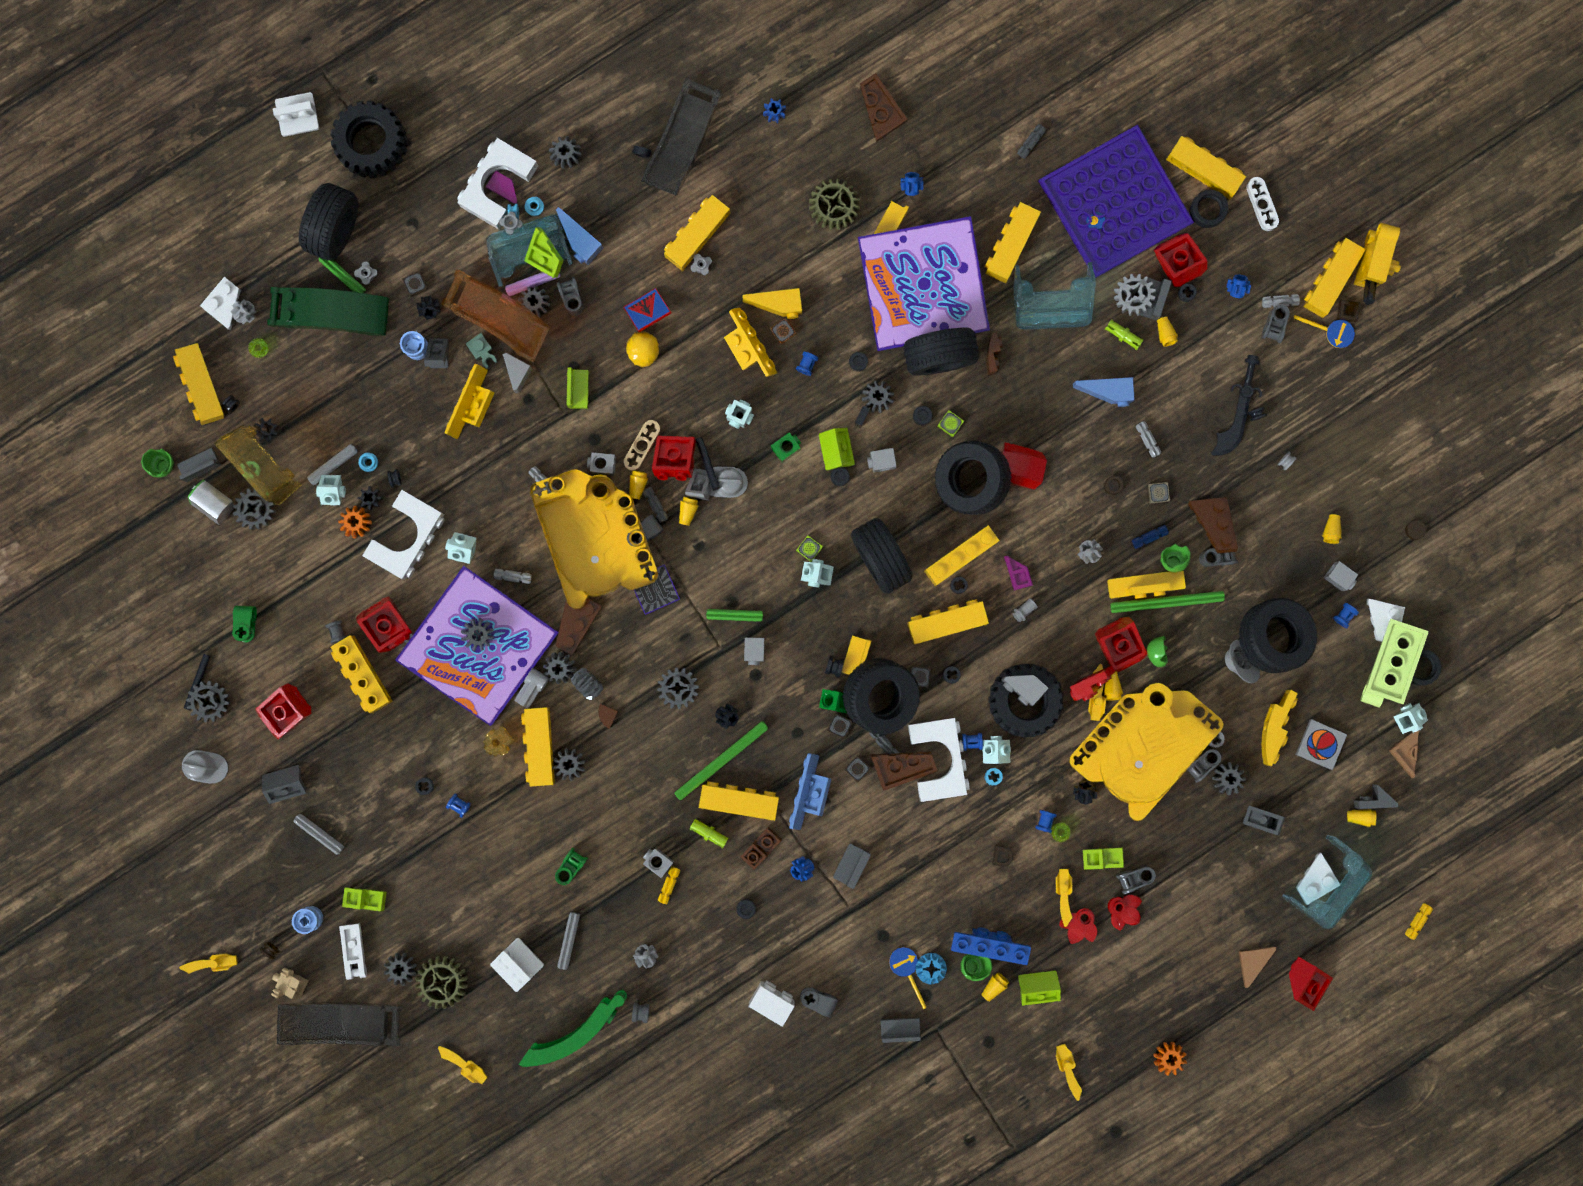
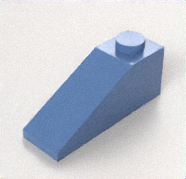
M558 207L556 211L575 253L574 258L581 264L585 262L589 265L603 249L602 244Z
M1133 377L1081 380L1073 383V388L1110 404H1118V407L1129 406V403L1134 401Z

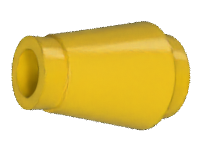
M1168 317L1158 319L1160 343L1164 347L1177 343L1178 335Z
M632 471L629 485V495L632 498L640 499L648 481L647 473Z
M683 497V500L680 501V524L690 526L699 506L697 505L698 500Z
M1329 515L1322 535L1324 542L1338 544L1339 540L1342 539L1341 516Z
M1115 672L1111 675L1112 679L1105 683L1104 696H1106L1108 701L1122 699L1123 691L1118 674Z
M1348 810L1347 822L1367 827L1375 826L1376 810Z
M997 972L996 975H992L981 995L990 1002L1007 989L1009 981Z

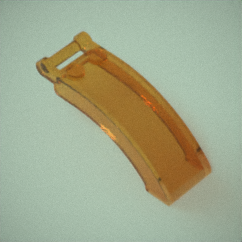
M456 270L453 283L446 298H443L441 305L452 310L455 315L493 334L510 346L517 355L534 362L550 327L537 315L511 297L467 275L461 270ZM461 281H464L466 285L458 303L455 304L453 299Z

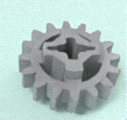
M1130 274V279L1124 276V283L1118 282L1119 289H1114V292L1118 294L1114 296V300L1119 301L1116 304L1117 307H1122L1123 313L1128 310L1129 316L1133 312H1136L1137 316H1139L1141 310L1147 313L1146 307H1153L1150 301L1156 300L1155 296H1153L1156 291L1151 289L1153 282L1147 283L1148 277L1141 279V274H1138L1137 278ZM1145 288L1148 291L1147 298L1143 294ZM1123 292L1127 295L1125 302L1122 299ZM1138 292L1139 296H1134L1132 298L1131 293L1136 294Z

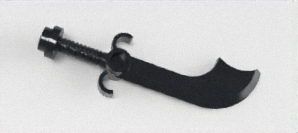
M1248 355L1245 358L1244 363H1247L1248 367L1243 387L1240 384H1235L1230 388V392L1234 391L1235 386L1240 389L1234 422L1226 432L1216 433L1217 444L1211 455L1219 456L1233 451L1243 437L1251 395L1254 390H1257L1259 393L1258 397L1262 396L1261 389L1251 387L1255 365H1260L1258 356Z

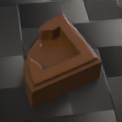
M600 703L598 713L603 725L610 729L618 711Z

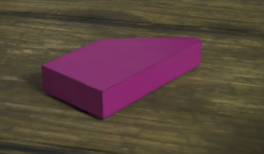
M495 171L486 188L514 205L518 204L513 181Z
M1005 556L1004 559L1013 590L1032 586L1028 567L1009 556Z

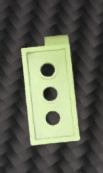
M1394 619L1389 620L1372 672L1364 687L1360 701L1379 708L1384 698L1404 704L1429 631ZM1400 638L1408 641L1406 649H1401L1398 646ZM1394 656L1401 658L1402 664L1400 667L1392 665L1391 659ZM1391 674L1395 677L1396 682L1394 685H1388L1385 682L1386 675Z

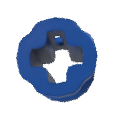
M804 351L802 354L803 358L800 365L796 367V370L811 376V370L815 361H818V357Z
M1344 603V608L1333 619L1342 627L1348 628L1349 622L1359 612L1348 603Z
M978 733V735L962 734L963 751L972 748L983 750L982 733Z
M455 793L447 803L446 808L454 810L463 818L469 810L471 803H466L458 798V795Z
M1040 810L1041 816L1035 828L1052 833V823L1057 814Z

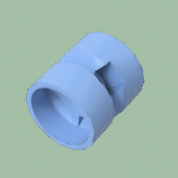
M406 332L400 339L402 351L413 360L425 358L428 346L427 340L418 332Z
M307 906L298 910L292 918L293 928L301 934H308L318 929L323 922L321 910L314 906Z

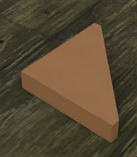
M1420 730L1416 732L1411 731L1389 749V752L1411 778L1415 777L1418 733Z
M1275 946L1239 951L1245 988H1249L1276 951Z

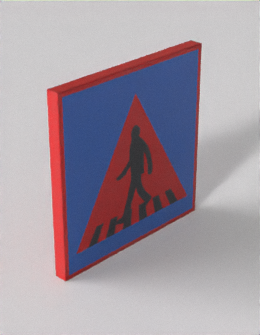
M656 288L623 307L638 332L643 331L671 314L670 309Z

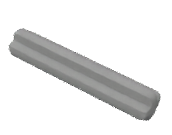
M348 445L307 477L312 485L317 484L320 481L321 475H329L358 452L354 445Z
M298 814L293 822L333 853L338 855L342 852L344 846L305 816Z
M575 912L569 914L557 967L563 970H567L580 918V914Z

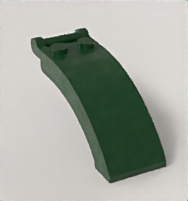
M271 287L270 289L272 299L270 318L267 319L268 326L291 329L335 330L386 336L389 307L388 297L318 288ZM282 295L280 320H277L279 297Z

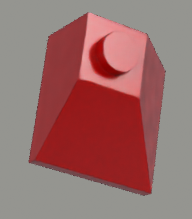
M1300 957L1293 962L1289 972L1294 1000L1314 1011L1333 978Z

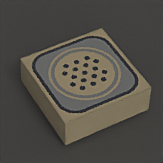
M1168 482L1148 484L1150 504L1170 501Z

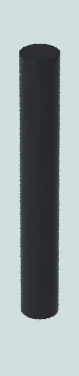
M700 437L696 439V444L712 489L716 491L720 489L703 438Z
M203 654L190 691H195L194 685L200 687V682H202L211 658L210 655ZM186 701L183 708L187 709L191 702Z

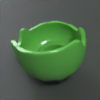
M149 449L143 454L141 464L149 475L160 478L171 473L174 461L172 455L163 449Z
M1174 544L1162 551L1160 562L1167 571L1181 572L1188 567L1191 552L1187 546L1180 547Z
M1164 636L1152 639L1147 646L1148 658L1157 667H1164L1167 664V646L1164 645L1166 640Z
M966 954L960 963L961 972L971 981L984 980L992 971V961L990 958Z

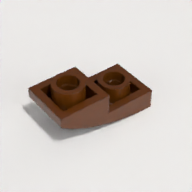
M997 332L992 334L987 348L986 363L988 375L996 374L997 368H999L998 357H994V355L1000 353V348H1003L1001 337L997 336Z
M767 827L740 857L755 870L782 839L772 829Z

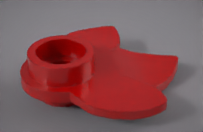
M1128 894L1123 898L1114 897L1109 900L1108 910L1112 914L1111 924L1113 927L1121 931L1125 923L1129 925L1140 923L1141 917L1136 909L1142 902L1139 897ZM1120 904V908L1116 910V906Z
M1082 908L1076 913H1071L1072 919L1067 927L1064 926L1062 919L1060 920L1059 926L1068 929V939L1071 944L1081 941L1084 937L1090 942L1095 940L1097 928L1093 923L1094 914L1091 910ZM1083 914L1088 916L1086 921L1081 920Z

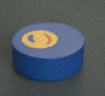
M1095 212L1097 215H1103L1100 212ZM1091 214V223L1088 227L1098 230L1102 229L1105 217L1097 218Z

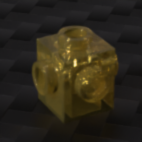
M504 726L499 727L496 731L494 728L485 735L486 739L483 741L485 744L484 749L490 756L492 754L494 756L499 754L504 756L511 750L509 746L515 742Z

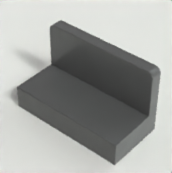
M1148 278L1147 283L1153 282L1151 289L1156 291L1153 294L1156 300L1150 301L1153 307H1146L1147 313L1141 310L1139 315L1157 321L1161 316L1172 281L1164 279L1160 282ZM1145 288L1143 294L1147 298L1148 291Z
M213 448L177 464L182 474L179 477L185 482H189L222 466Z
M299 765L262 776V793L269 804L306 794V787L301 779V768Z
M850 843L833 878L854 889L871 854Z
M919 1017L880 1019L882 1043L921 1041Z

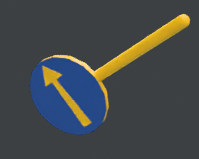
M1296 315L1293 317L1296 320L1327 331L1328 342L1336 348L1347 347L1354 340V328L1345 320L1334 321L1329 327H1325Z
M898 948L890 956V968L898 976L909 977L923 1009H926L924 1000L911 975L916 970L917 955L909 948Z

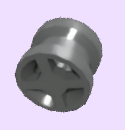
M634 1002L632 1022L642 1021L643 1023H648L650 1004L640 1005Z

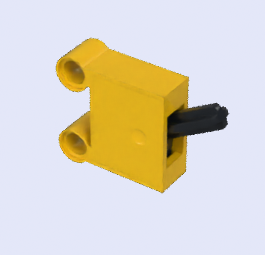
M1380 223L1376 231L1369 230L1364 242V249L1366 250L1360 259L1353 284L1364 287L1363 302H1365V305L1375 302L1376 287L1386 282L1387 275L1392 276L1394 272H1399L1401 269L1399 261L1392 260L1400 234L1399 227Z

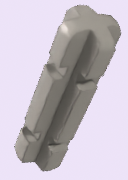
M1298 294L1290 295L1291 297L1289 295L1273 296V298L1266 296L1262 298L1263 308L1276 307L1277 305L1289 306V304L1291 306H1298L1300 304V297Z
M1143 421L1136 425V429L1141 433L1140 436L1147 449L1149 448L1151 457H1156L1161 454L1159 446H1156L1157 442L1151 431H1148L1147 423Z
M536 466L529 470V474L533 479L535 478L536 482L547 479ZM547 482V483H545V485H546L547 487H546V488H543V490H544V491H545V490H548V494H549V493H551V490L549 489V487H548V482Z
M495 569L494 578L498 580L504 579L505 581L531 583L532 575L530 573L521 574V572L503 571L502 569Z

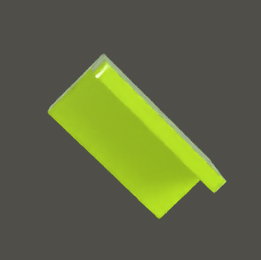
M568 367L567 406L569 409H588L589 370H573L572 367Z
M834 428L819 433L826 470L855 465L848 428Z
M1056 971L1018 976L1022 1006L1061 1001V989Z

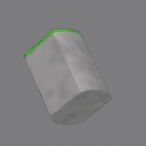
M204 479L194 486L188 495L190 504L218 525L234 509L232 507L234 505L233 501Z

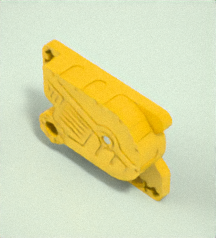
M574 469L532 484L530 494L570 607L580 609L584 606L588 596L598 597L614 592L620 586L629 590H635L656 582L659 576L634 501L629 494L617 489L610 478L601 474L590 476ZM554 480L562 481L563 486L560 490L552 488ZM548 482L551 493L548 494V490L542 491L541 496L534 494L537 486L541 489L546 488L545 483ZM601 485L606 486L607 493L605 496L596 497L595 489ZM622 497H628L630 504L627 507H621L619 500ZM628 515L636 517V523L632 526L627 525L625 522ZM628 533L630 534V535H629V541H630V543H631L632 545H634V546H631V545L628 543V541H627V535H628ZM635 533L642 535L643 539L639 544L632 542L631 538ZM641 551H646L649 554V558L645 562L638 560V554ZM652 562V566H648L651 572H655L652 580L644 577L647 571L645 567L641 569V565H647Z
M1151 684L1145 688L1143 693L1124 695L1070 757V765L1087 781L1093 783L1104 782L1112 795L1128 803L1131 819L1141 821L1221 732L1223 721L1190 692L1171 691L1163 684ZM1160 695L1164 699V704L1155 706L1150 702V697ZM1126 698L1134 700L1135 705L1133 708L1128 709L1124 706L1123 702ZM1197 707H1201L1205 711V715L1201 718L1196 717L1193 713ZM1115 712L1122 715V720L1119 723H1114L1111 720V715ZM1208 714L1211 715L1209 719L1212 722H1219L1217 725L1219 727L1218 730L1216 728L1210 729L1211 724L1208 721L1205 724L1202 722ZM1107 727L1109 735L1101 737L1098 734L1099 728ZM1089 741H1093L1097 745L1096 750L1093 752L1087 751L1085 747ZM1080 749H1083L1087 755H1090L1088 759L1086 756L1083 757L1082 765H1074L1075 760L1073 758L1075 756L1079 758L1082 755V752H1079Z

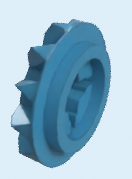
M927 953L917 961L916 973L922 982L932 985L939 983L945 977L947 967L940 955ZM931 961L933 966L939 969L933 971L932 977L928 970L923 969L929 967Z

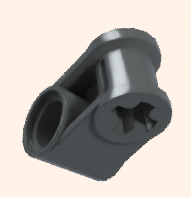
M575 277L563 283L557 282L559 293L568 313L572 316L580 315L584 307ZM572 302L579 303L576 309L569 308Z
M1277 305L1270 310L1261 338L1277 340V343L1282 342L1290 316L1287 306ZM1276 310H1280L1283 313L1282 319L1276 317Z
M653 515L648 516L641 522L647 542L654 539L664 530ZM628 533V535H627V541H628V543H629L631 546H634V545H632V544L630 543V541H629V535H630V534ZM635 533V534H633V535H636V536H639V535L641 536V537H639V540H640L639 543H641V541H642V539H643V538H642V535H641L640 533Z
M1214 548L1203 551L1199 556L1200 564L1204 567L1226 566L1239 563L1236 560L1235 552L1217 554ZM1208 553L1212 554L1213 556L1212 563L1208 562L1206 559V555Z
M1211 748L1205 749L1187 769L1195 778L1194 781L1196 783L1204 779L1221 762V755L1217 750ZM1213 752L1215 760L1209 763L1206 757L1208 753Z
M1142 865L1121 872L1116 877L1120 880L1123 887L1122 893L1127 894L1153 883L1156 875L1152 868ZM1144 870H1149L1150 877L1143 880L1141 873Z
M811 987L804 988L800 994L801 1002L805 1007L829 1018L832 1017L839 1000L828 993ZM810 994H812V997L814 999L806 1001L805 995L809 996Z

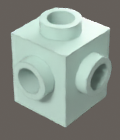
M734 400L733 404L728 405L725 414L727 415V420L730 421L729 425L737 429L740 426L745 428L746 424L750 425L754 414H752V407H749V403L743 400ZM739 412L743 413V418L741 419L736 417V414Z
M321 475L316 489L321 505L341 504L342 497L345 498L346 488L342 486L341 475Z
M454 532L452 538L448 539L445 549L448 550V559L470 564L476 551L477 538Z
M813 559L812 562H804L801 581L808 582V586L817 588L820 587V584L831 585L834 567L825 565L824 561Z
M1411 703L1400 708L1401 711L1394 716L1402 734L1409 731H1419L1423 728L1422 725L1428 721L1426 712L1419 703L1413 706Z
M990 736L991 740H983V763H1010V740H1002V736Z

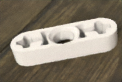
M1254 177L1248 182L1246 189L1261 228L1265 231H1272L1277 227L1279 218L1265 181L1260 177ZM1254 182L1256 185H1260L1258 192L1256 188L1252 189ZM1258 200H1265L1268 204L1267 208H1259ZM1267 216L1269 220L1273 219L1274 221L1271 226L1265 223Z

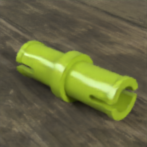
M1112 319L1105 328V330L1118 337L1119 341L1126 342L1135 350L1143 342V339L1131 333L1129 328L1125 329Z
M697 819L693 821L690 830L703 836L704 840H709L722 849L729 839L715 831L713 826L709 827Z

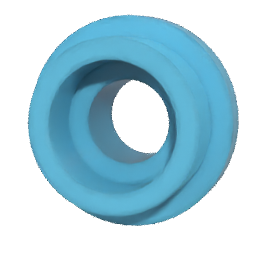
M531 197L525 203V210L531 216H538L543 212L544 204L540 198ZM533 203L538 205L536 209L531 208Z
M364 453L359 458V466L363 471H374L378 466V459L372 453ZM368 459L372 460V464L370 466L366 465V461Z

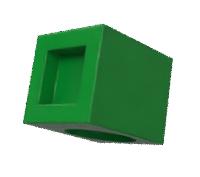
M789 432L772 444L771 449L781 463H783L801 450L799 446L801 442L795 434L792 436ZM790 442L793 445L792 450L784 451L782 449L783 443Z
M822 689L819 708L847 713L843 702L844 693Z

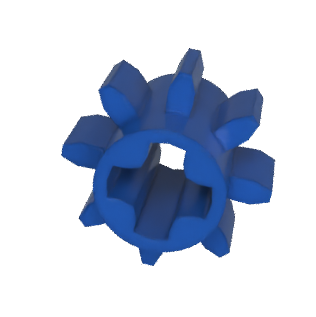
M771 98L769 104L764 103V108L767 110L763 112V116L769 117V123L772 120L779 123L780 118H785V114L782 111L786 110V106H781L780 99L773 101ZM773 108L777 111L776 114L772 111Z
M916 172L906 173L905 178H901V190H905V194L909 196L918 195L919 190H923V177H919V174Z
M1234 275L1233 280L1228 279L1227 291L1230 292L1232 297L1243 298L1245 293H1250V281L1244 275Z
M802 856L792 861L794 866L791 867V874L795 879H800L803 882L813 877L811 872L814 871V864L810 859H805Z

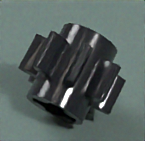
M431 295L421 297V302L416 303L419 316L423 315L426 320L436 318L437 312H441L439 300H434Z
M261 418L259 419L260 424L255 423L253 425L256 428L253 435L260 437L259 441L266 438L269 442L271 441V436L277 435L274 431L277 425L271 423V418L268 421H264ZM262 428H268L269 431H262Z
M368 486L366 491L361 489L362 495L357 497V499L363 502L361 507L364 508L368 505V510L372 511L373 506L380 507L378 504L379 500H383L382 497L378 496L380 490L376 489L373 492L371 486ZM368 495L372 496V502L368 501Z
M728 703L725 707L720 706L715 714L716 723L725 729H728L729 726L734 727L739 719L738 709Z
M1084 780L1079 782V787L1074 786L1073 794H1075V800L1086 805L1092 803V799H1097L1098 791L1096 790V785Z

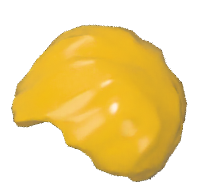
M646 331L635 332L628 339L626 353L634 365L647 367L655 362L659 354L657 338Z

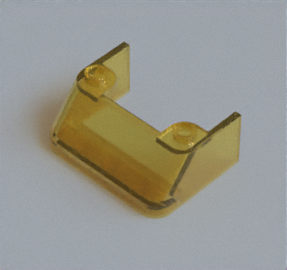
M242 425L219 438L215 445L266 501L280 505L301 486L300 482L293 479L295 475L288 468L283 469L261 446L255 436L257 432L250 425Z

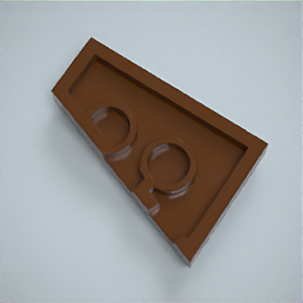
M876 73L860 83L875 140L878 142L906 123L908 119Z
M1227 497L1189 501L1190 509L1196 514V519L1199 524H1202L1217 554L1237 552L1238 546Z
M587 598L582 608L574 609L569 606L566 599L556 646L573 656L602 606Z
M931 752L870 754L883 791L938 772Z

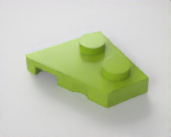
M536 227L524 261L552 278H558L564 260L543 229Z

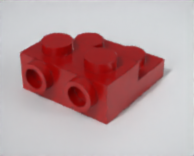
M657 436L652 464L654 476L660 480L675 477L679 481H685L687 478H692L695 462L693 458L696 443L695 437Z
M1113 666L1106 667L1071 685L1070 694L1073 700L1083 699V701H1086L1098 694L1097 690L1102 687L1101 685L1112 679L1111 675L1115 673Z

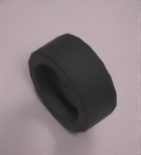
M1216 190L1200 192L1190 206V215L1193 221L1203 228H1213L1219 225L1228 213L1226 197ZM1211 198L1219 204L1220 213L1215 219L1207 220L1199 214L1198 206L1203 199Z
M1423 649L1420 656L1430 660L1432 671L1429 676L1423 679L1413 676L1411 681L1413 685L1432 684L1441 673L1440 659L1434 652Z

